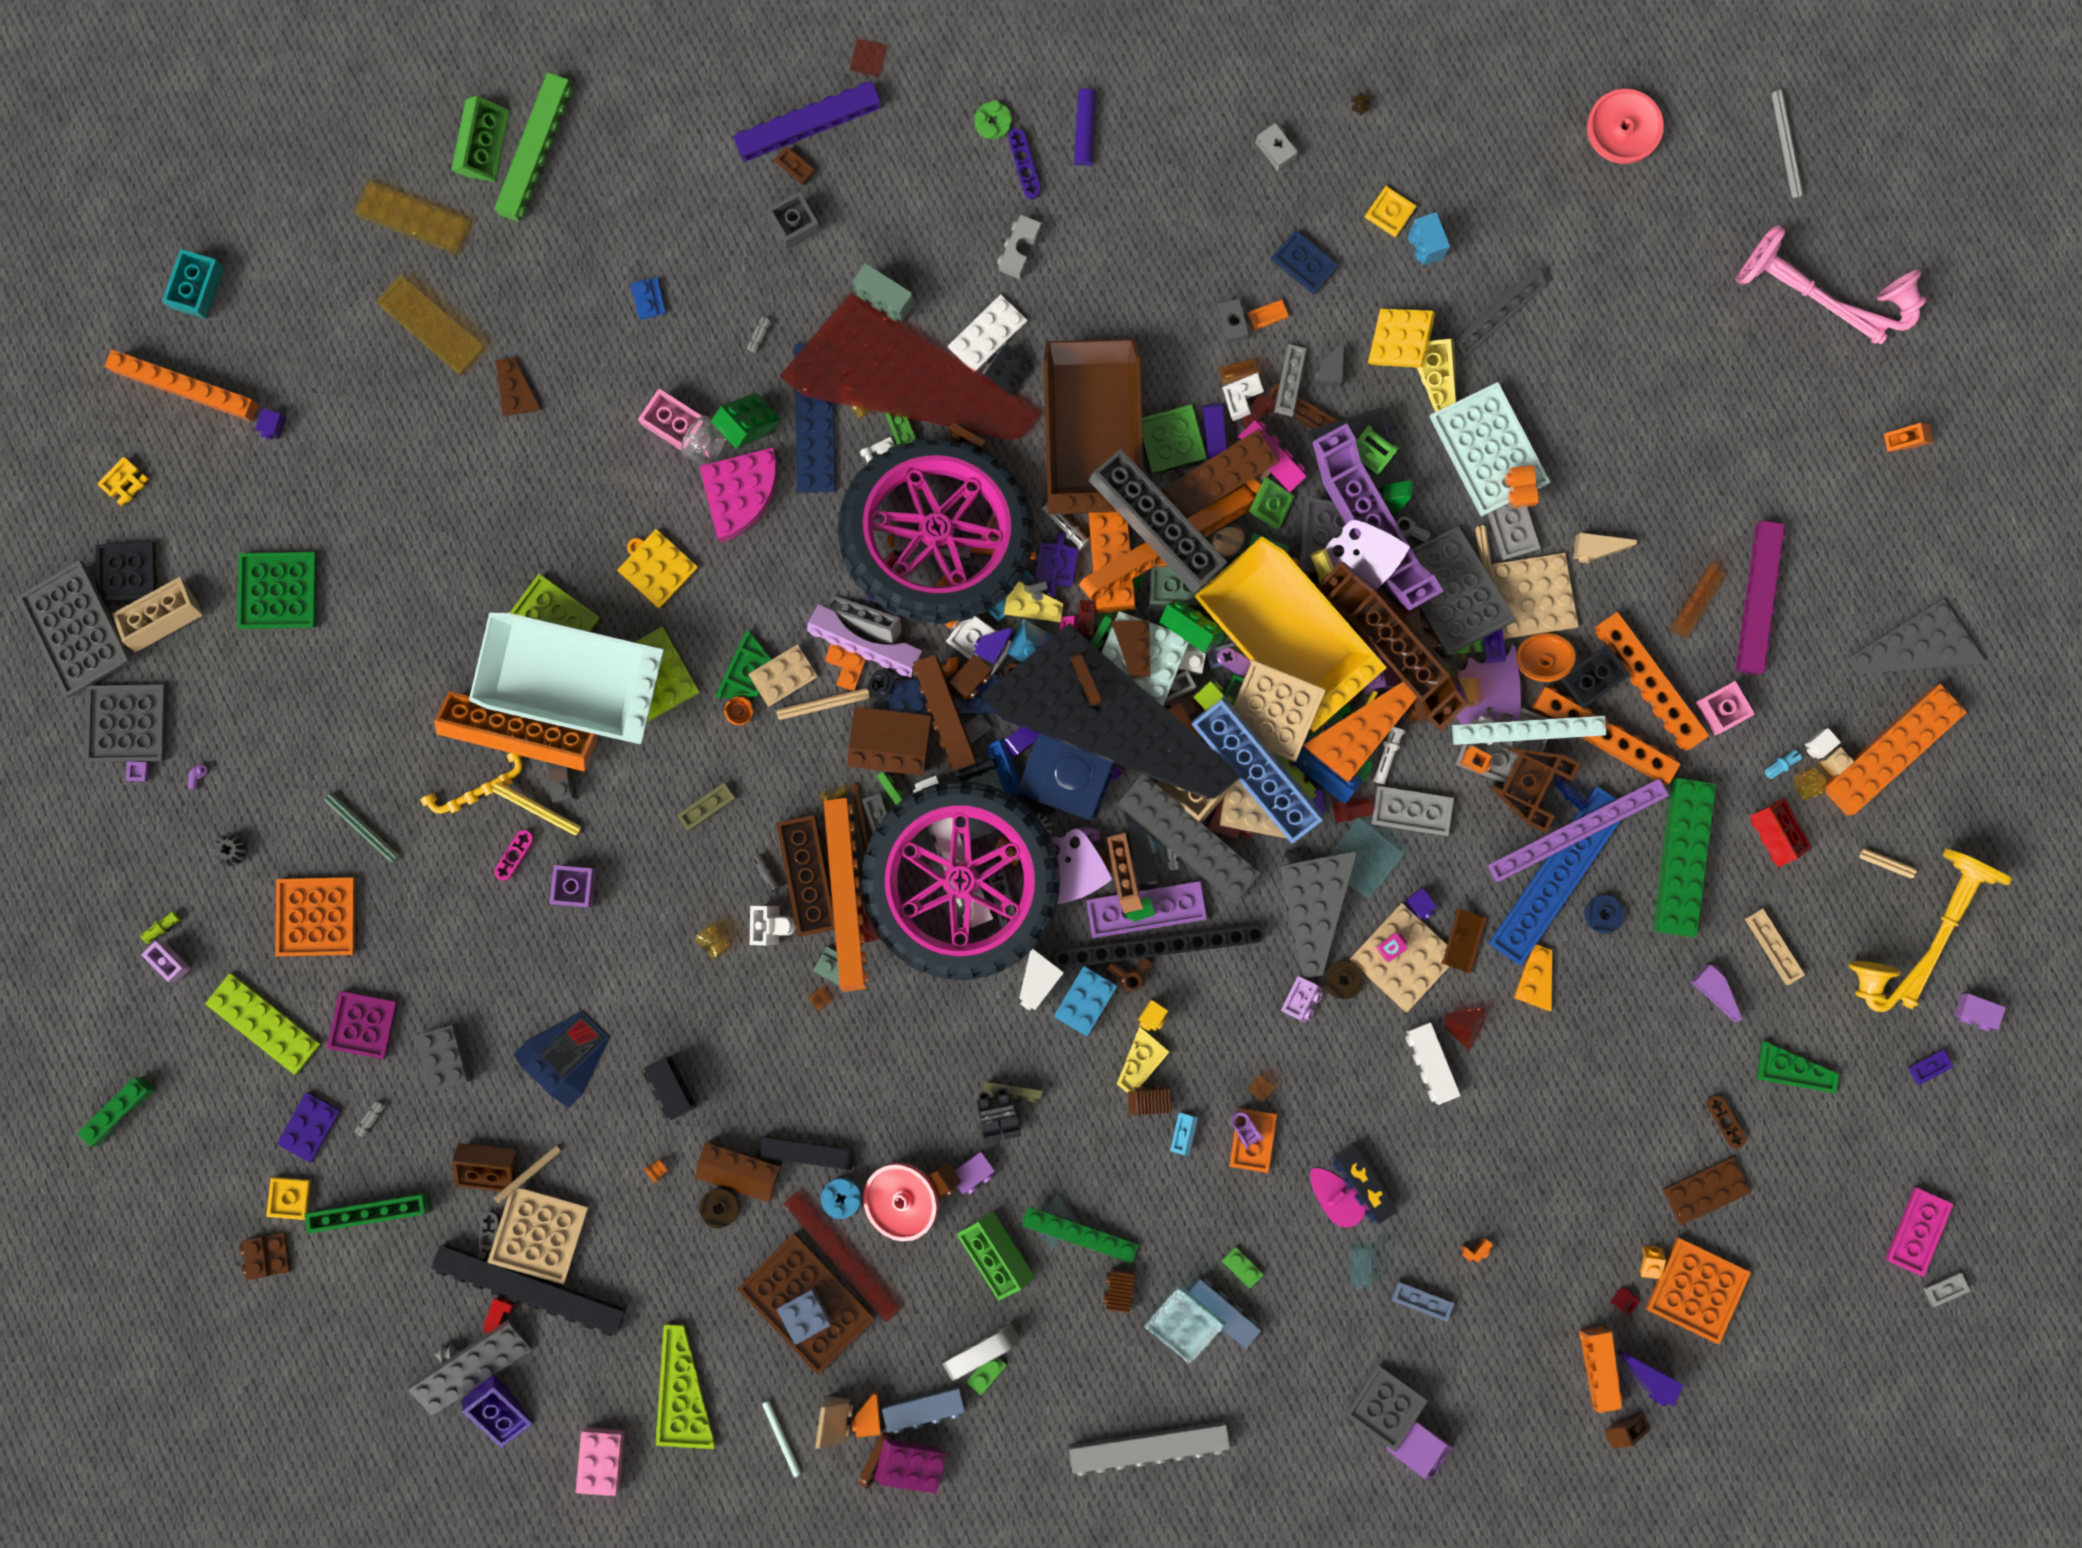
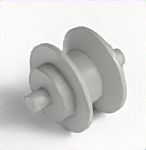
M450 1343L449 1348L442 1344L438 1349V1353H435V1357H438L442 1364L460 1351L456 1350L453 1343Z

